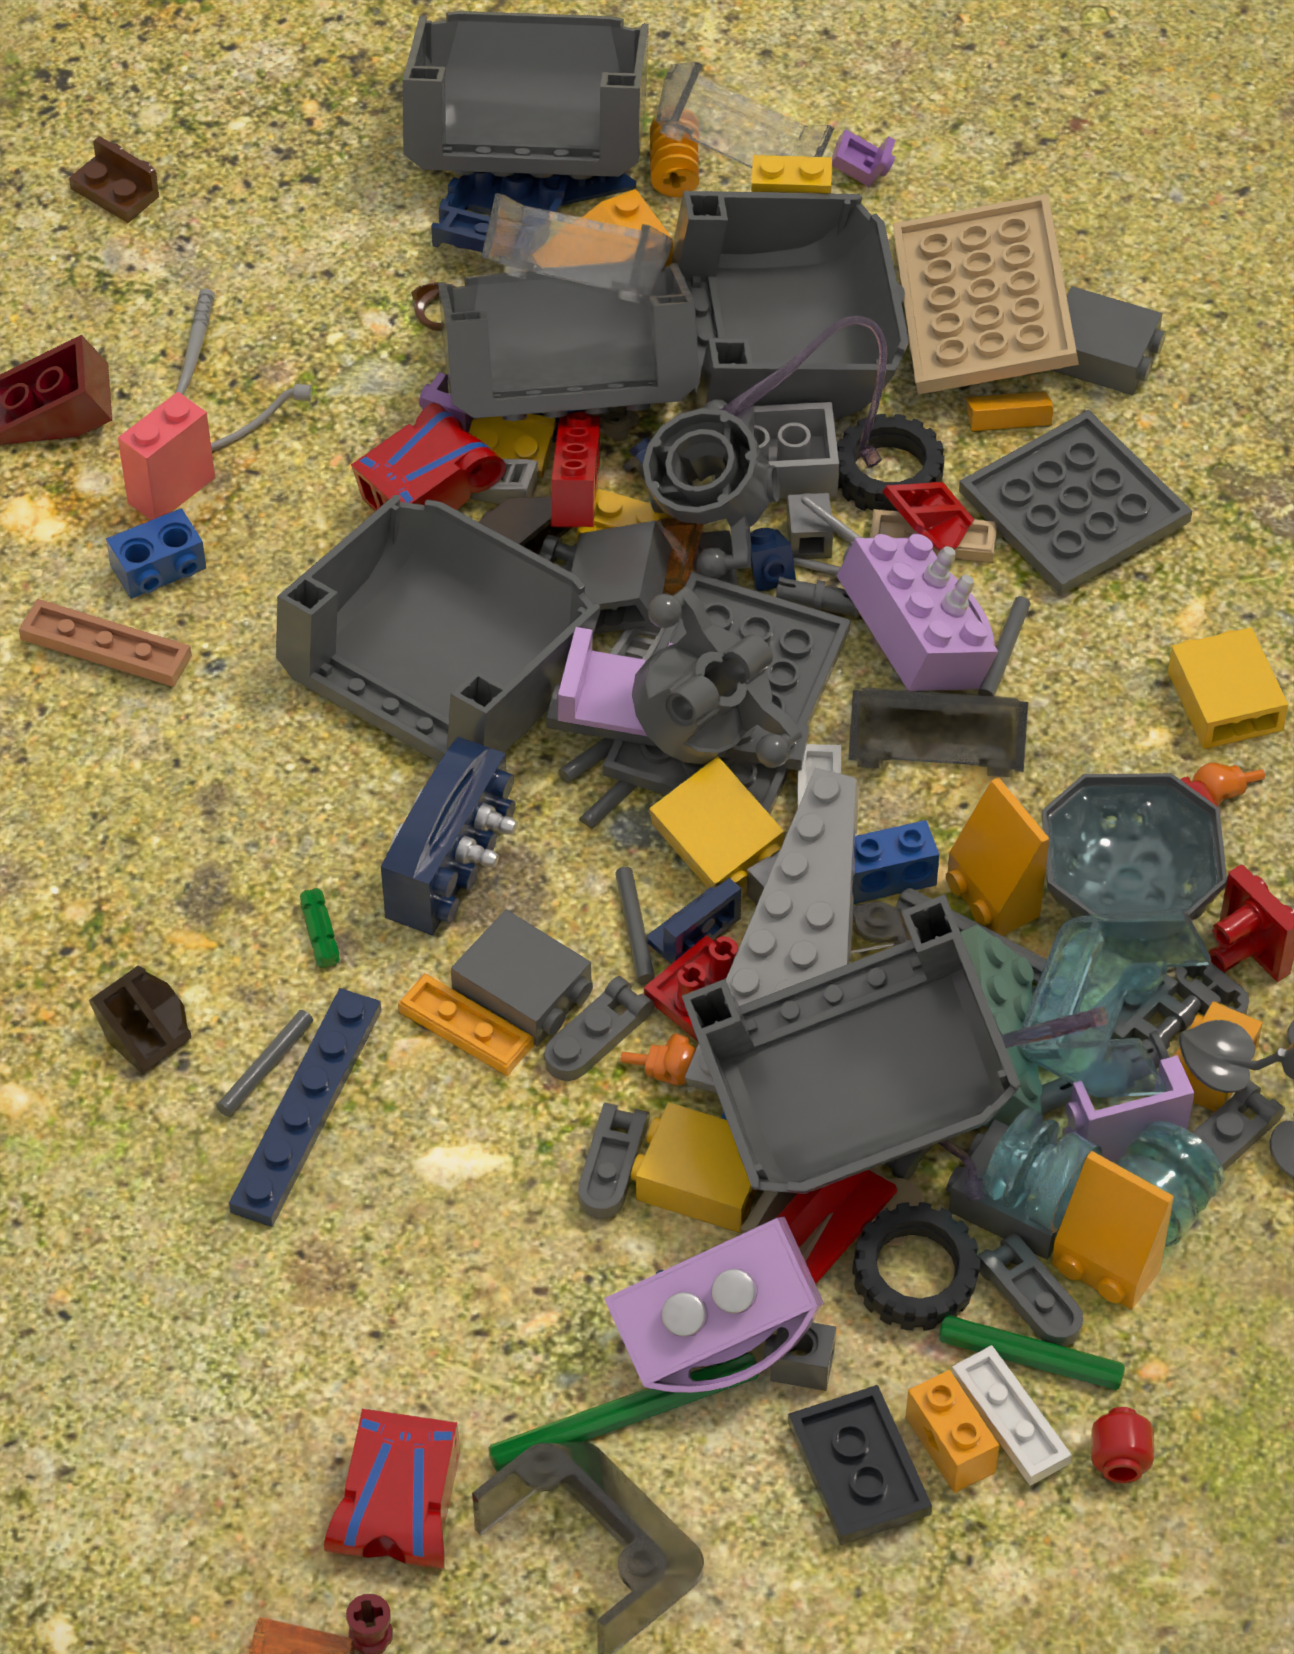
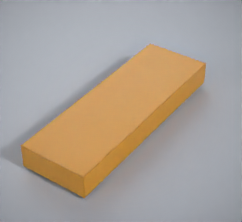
M426 973L420 977L398 1002L399 1013L506 1076L512 1072L534 1046V1037Z

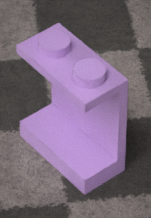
M575 627L558 693V721L647 736L636 717L632 699L635 674L646 660L592 651L593 630Z
M1178 1055L1160 1060L1153 1096L1095 1111L1083 1082L1073 1083L1071 1101L1066 1103L1067 1127L1062 1129L1063 1141L1067 1152L1070 1155L1075 1154L1078 1160L1085 1162L1090 1151H1093L1113 1162L1177 1145L1186 1139L1194 1091Z

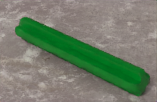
M950 1315L943 1319L940 1327L939 1340L942 1343L975 1352H980L992 1345L1004 1360L1113 1390L1119 1389L1122 1384L1125 1365L1119 1361Z

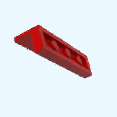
M869 1169L812 1192L797 1194L776 1217H785L800 1248L830 1213H833L805 1261L815 1284L818 1283L862 1233L865 1225L872 1221L897 1193L898 1189L894 1183L871 1172Z

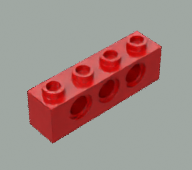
M575 411L566 416L559 417L551 479V526L594 527L600 469L601 416H592L583 411Z

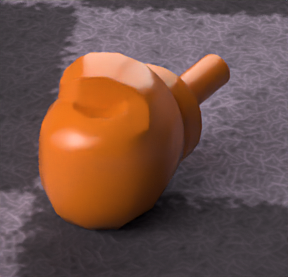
M1210 762L1197 770L1192 781L1199 780L1204 782L1217 805H1219L1224 799L1243 795L1246 791L1247 783L1264 780L1265 772L1263 769L1243 773L1237 765L1228 766Z
M675 1033L669 1038L665 1046L651 1045L648 1055L622 1052L620 1060L621 1063L645 1066L647 1077H653L656 1080L674 1086H684L687 1084L685 1075L696 1048L689 1044L688 1037Z

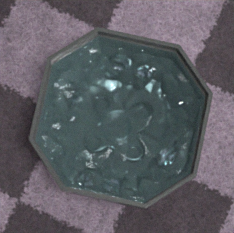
M1172 773L1083 774L1042 810V830L1050 838L1046 864L1047 889L1059 905L1069 909L1074 920L1085 923L1095 932L1113 933L1121 936L1139 934L1142 937L1169 935L1174 930L1182 929L1188 921L1199 918L1205 912L1207 906L1216 899L1227 885L1220 810L1216 805Z

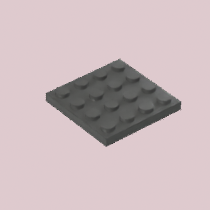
M1090 410L1081 413L959 482V492L987 521L995 522L996 530L1060 595L1191 522L1192 510Z

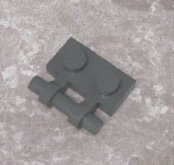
M1141 958L1087 1013L1086 1024L1117 1046L1121 1045L1122 1047L1132 1037L1141 1042L1149 1038L1150 1032L1156 1030L1167 1050L1170 1047L1169 1041L1179 1031H1185L1192 1025L1194 1015L1202 1008V1004L1193 995H1188L1182 1002L1172 997L1177 991L1178 981L1144 958ZM1156 1012H1159L1166 1019L1156 1028L1148 1023V1021Z

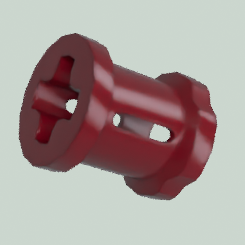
M363 1594L350 1602L346 1610V1621L349 1626V1641L352 1648L360 1651L362 1654L383 1653L393 1640V1628L390 1624L391 1610L387 1601L375 1594ZM366 1623H374V1626H373V1627H366L365 1624H366Z

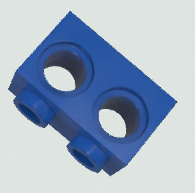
M182 508L106 538L110 566L130 599L153 592L159 587L182 578L190 577L196 572L206 569L203 541Z
M926 820L855 836V875H853L852 885L853 904L901 894L907 888L918 890L937 885L940 854Z

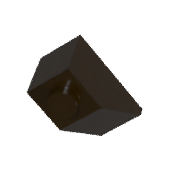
M551 497L507 498L496 508H491L485 512L479 521L484 526L538 555L541 553L542 545L547 535L550 534L561 538L573 528L551 526Z

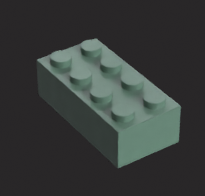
M977 924L960 933L1021 1085L996 1116L984 1126L989 1129L995 1119L1013 1128L1042 1115L1040 1101L1042 1085L1039 1079L1037 1060L1039 1046L1035 1033L1037 1011L1033 1002L1032 992L1034 972L1026 958L1019 956L1003 944L999 938L992 936Z

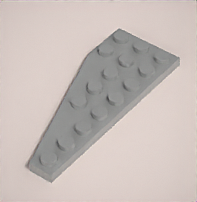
M815 767L726 978L739 1006L847 965L851 961L854 900L852 885L853 875H855L854 844L855 834H857L859 785L855 777ZM698 1044L685 1075V1080L689 1086L717 1093L702 1050Z

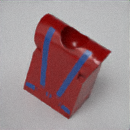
M436 402L429 404L422 410L414 426L411 424L406 425L351 464L362 500L374 511H377L394 495H400V502L425 506L426 500L442 502L457 510L469 501L471 493H479L496 485L506 471V463L482 440L464 431L461 422L441 404Z
M362 1408L346 1480L344 1498L339 1503L329 1523L324 1540L325 1552L362 1558L389 1556L404 1564L445 1570L443 1529L461 1452L458 1423Z

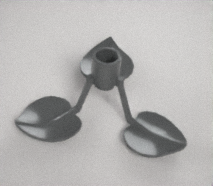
M1213 1020L1182 1031L1180 1034V1049L1188 1068L1200 1082L1215 1091L1223 1093L1242 1091L1250 1081L1249 1069L1260 1070L1278 1061L1282 1062L1285 1074L1294 1080V1020L1290 1023L1287 1031V1041L1290 1045L1287 1050L1280 1048L1275 1054L1258 1061H1252L1255 1054V1046L1251 1036L1236 1023L1225 1020ZM1283 1121L1275 1127L1269 1141L1270 1152L1279 1169L1294 1179V1121Z

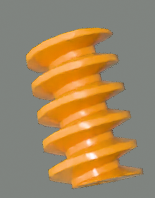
M666 111L653 119L650 125L651 183L654 189L668 197L680 198L683 196V191H695L699 185L698 121L694 115L687 111Z

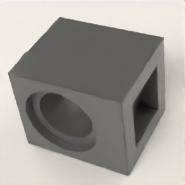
M812 1323L800 1341L789 1351L802 1350L808 1354L795 1356L788 1352L771 1366L770 1381L827 1391L835 1352L836 1326ZM778 1328L777 1334H772L766 1340L763 1359L777 1350L788 1339L789 1332L786 1328Z

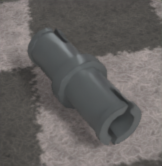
M779 577L777 598L819 611L823 610L858 618L859 611L845 589L825 586L826 581L817 580V584Z

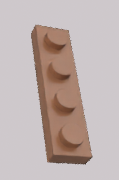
M40 599L35 601L19 628L20 639L172 687L176 685L192 657L190 645Z

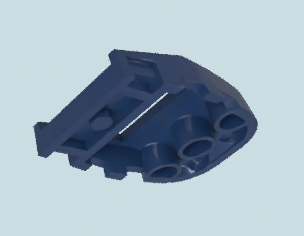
M475 172L471 175H462L460 178L453 177L448 184V194L445 199H442L438 208L439 224L433 222L431 226L432 246L438 248L442 243L454 245L460 249H469L491 255L495 258L511 260L512 267L519 268L547 244L564 203L568 175L553 174L548 178H536L531 176L530 173H514L511 176L500 177L493 175L491 172ZM467 210H472V211L480 212V213H483V214H487V215H491V216H495V217H499V218L511 220V221H514V222H518V223L530 225V226H533V227H529V226H525V225H521V224H517V223H513V222L501 220V219H498V218H494V217H490V216H486V215H482V214L470 212V211H467Z

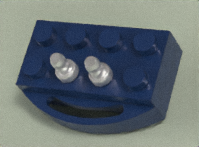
M457 737L451 744L426 785L418 793L405 822L396 830L390 849L381 865L386 919L433 936L441 921L451 923L455 918L459 907V899L456 898V895L460 888L470 890L473 887L478 874V866L474 864L480 863L485 867H495L497 865L499 855L493 851L497 841V833L493 831L499 830L503 834L513 835L518 827V822L512 818L516 802L508 799L513 788L514 775L506 771V753L461 737Z

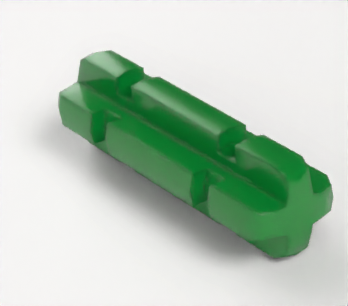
M319 888L304 890L300 894V904L305 915V923L312 948L314 949L316 964L321 968L335 966L340 961L339 950L334 939L335 935L328 909L325 906L326 902L323 891Z

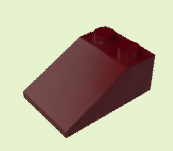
M83 335L73 338L0 374V445L79 437L113 420L108 363Z

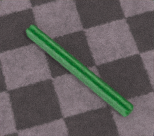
M747 1352L726 1362L690 1372V1377L694 1381L717 1379L743 1371L757 1364V1361L752 1353ZM759 1374L734 1385L711 1391L688 1393L646 1388L493 1443L488 1447L490 1461L495 1470L501 1472L755 1380Z

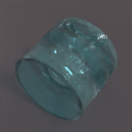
M1028 1108L1017 1116L998 1142L984 1175L982 1191L984 1195L993 1200L1002 1197L1004 1206L1009 1209L1016 1208L1028 1196L1024 1212L1026 1218L1054 1233L1059 1231L1086 1157L1090 1151L1101 1156L1102 1149L1100 1145L1075 1131L1067 1133L1057 1143L1060 1129L1058 1122L1049 1119L1043 1123L1042 1113L1033 1108Z
M1153 1121L1146 1125L1139 1133L1138 1138L1129 1145L1126 1155L1119 1158L1115 1163L1174 1196L1165 1243L1167 1247H1171L1181 1241L1195 1223L1198 1213L1206 1209L1211 1198L1216 1196L1221 1190L1225 1180L1223 1167L1214 1152L1200 1138L1185 1128L1170 1122Z

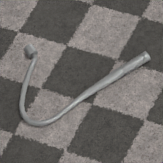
M205 288L199 292L184 366L175 393L180 392L184 395L193 376L215 298V293L210 289ZM295 384L294 388L285 390L252 422L238 431L212 442V451L226 446L256 429L288 398L293 396L294 400L311 401L312 385Z

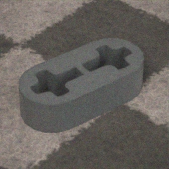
M1189 956L1180 960L1176 966L1174 979L1178 981L1176 993L1182 999H1185L1188 995L1197 997L1202 1004V1008L1198 1012L1205 1016L1213 1001L1219 1004L1221 1002L1224 1005L1233 1002L1236 1004L1235 1009L1231 1006H1228V1008L1247 1015L1249 997L1239 984L1203 957ZM1187 975L1191 978H1195L1199 975L1203 977L1202 982L1197 979H1194L1191 982H1189L1186 980Z

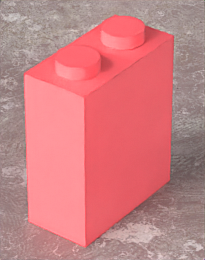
M176 392L118 437L127 502L150 520L171 513L215 478L207 412L180 392Z

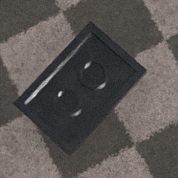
M878 1385L788 1414L789 1427L840 1545L931 1515L932 1504Z

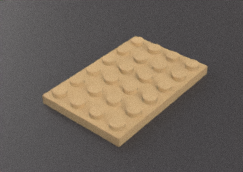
M1048 194L893 223L901 285L905 291L904 306L918 395L1079 365Z

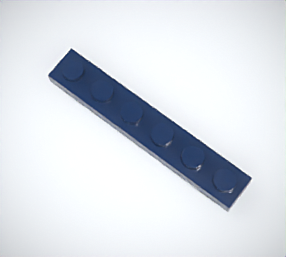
M339 988L229 1202L230 1213L273 1227L382 1011L381 1001Z

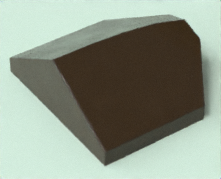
M139 965L89 1000L108 1043L141 1073L147 1071L191 1039V1031L188 1029L185 1007L182 1001L167 982L146 972V969Z

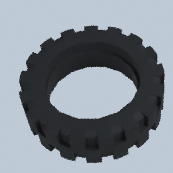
M877 414L874 419L868 420L865 417L858 420L854 428L850 425L844 431L843 439L839 438L837 442L839 458L838 488H842L843 497L848 502L853 500L855 507L863 511L866 509L874 511L876 509L898 512L882 492L886 485L942 482L945 455H943L944 448L942 442L936 440L937 434L931 428L925 429L923 422L917 419L907 420L905 419L906 416L901 414H895L894 417H886V414ZM894 447L914 455L919 459L923 468L912 478L900 482H883L870 478L860 471L856 461L868 451L877 448Z
M909 1202L896 1205L894 1210L889 1211L886 1208L879 1212L874 1222L869 1221L865 1225L862 1236L858 1239L852 1266V1275H855V1290L858 1295H863L865 1307L871 1313L875 1310L880 1314L879 1319L889 1325L892 1322L901 1324L900 1329L913 1331L914 1327H923V1331L935 1329L937 1323L942 1322L946 1316L956 1317L957 1312H963L974 1293L980 1270V1258L977 1257L978 1245L974 1237L970 1239L968 1235L969 1228L961 1220L955 1221L952 1218L953 1213L942 1207L940 1211L932 1209V1204L919 1202L918 1206H910ZM907 1235L928 1237L942 1245L952 1257L955 1267L954 1279L949 1287L938 1295L925 1298L905 1296L890 1288L880 1276L877 1260L883 1246L895 1238Z

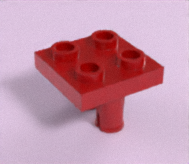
M1240 864L1228 872L1220 920L1213 925L1212 929L1213 936L1219 945L1208 951V960L1222 972L1226 973L1242 961L1252 957L1276 982H1279L1290 975L1294 960V910L1288 905H1283L1269 891L1262 878L1253 875L1243 864Z
M706 935L644 987V994L654 1001V1006L697 1042L698 1039L682 995L726 979L738 952L737 943L725 936L717 938L715 942Z

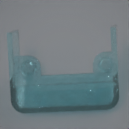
M1186 909L1086 915L1072 918L1064 923L1056 934L1018 1035V1043L1027 1059L1072 1085L1075 1082L1082 1081L1087 1093L1094 1097L1148 1096L1164 1093L1167 1087L1140 1038L1111 1039L1126 996L1146 995L1155 991L1164 980L1169 967L1210 964L1211 957Z

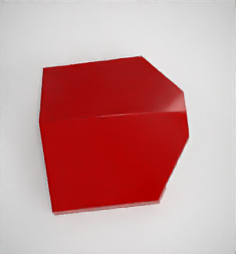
M944 482L886 485L882 491L913 530L927 537L938 551L946 546L956 550L974 521V518Z

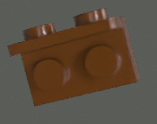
M99 136L93 141L95 157L69 177L70 189L129 223L159 198L156 170L147 161L139 160L126 152L120 145L112 144Z

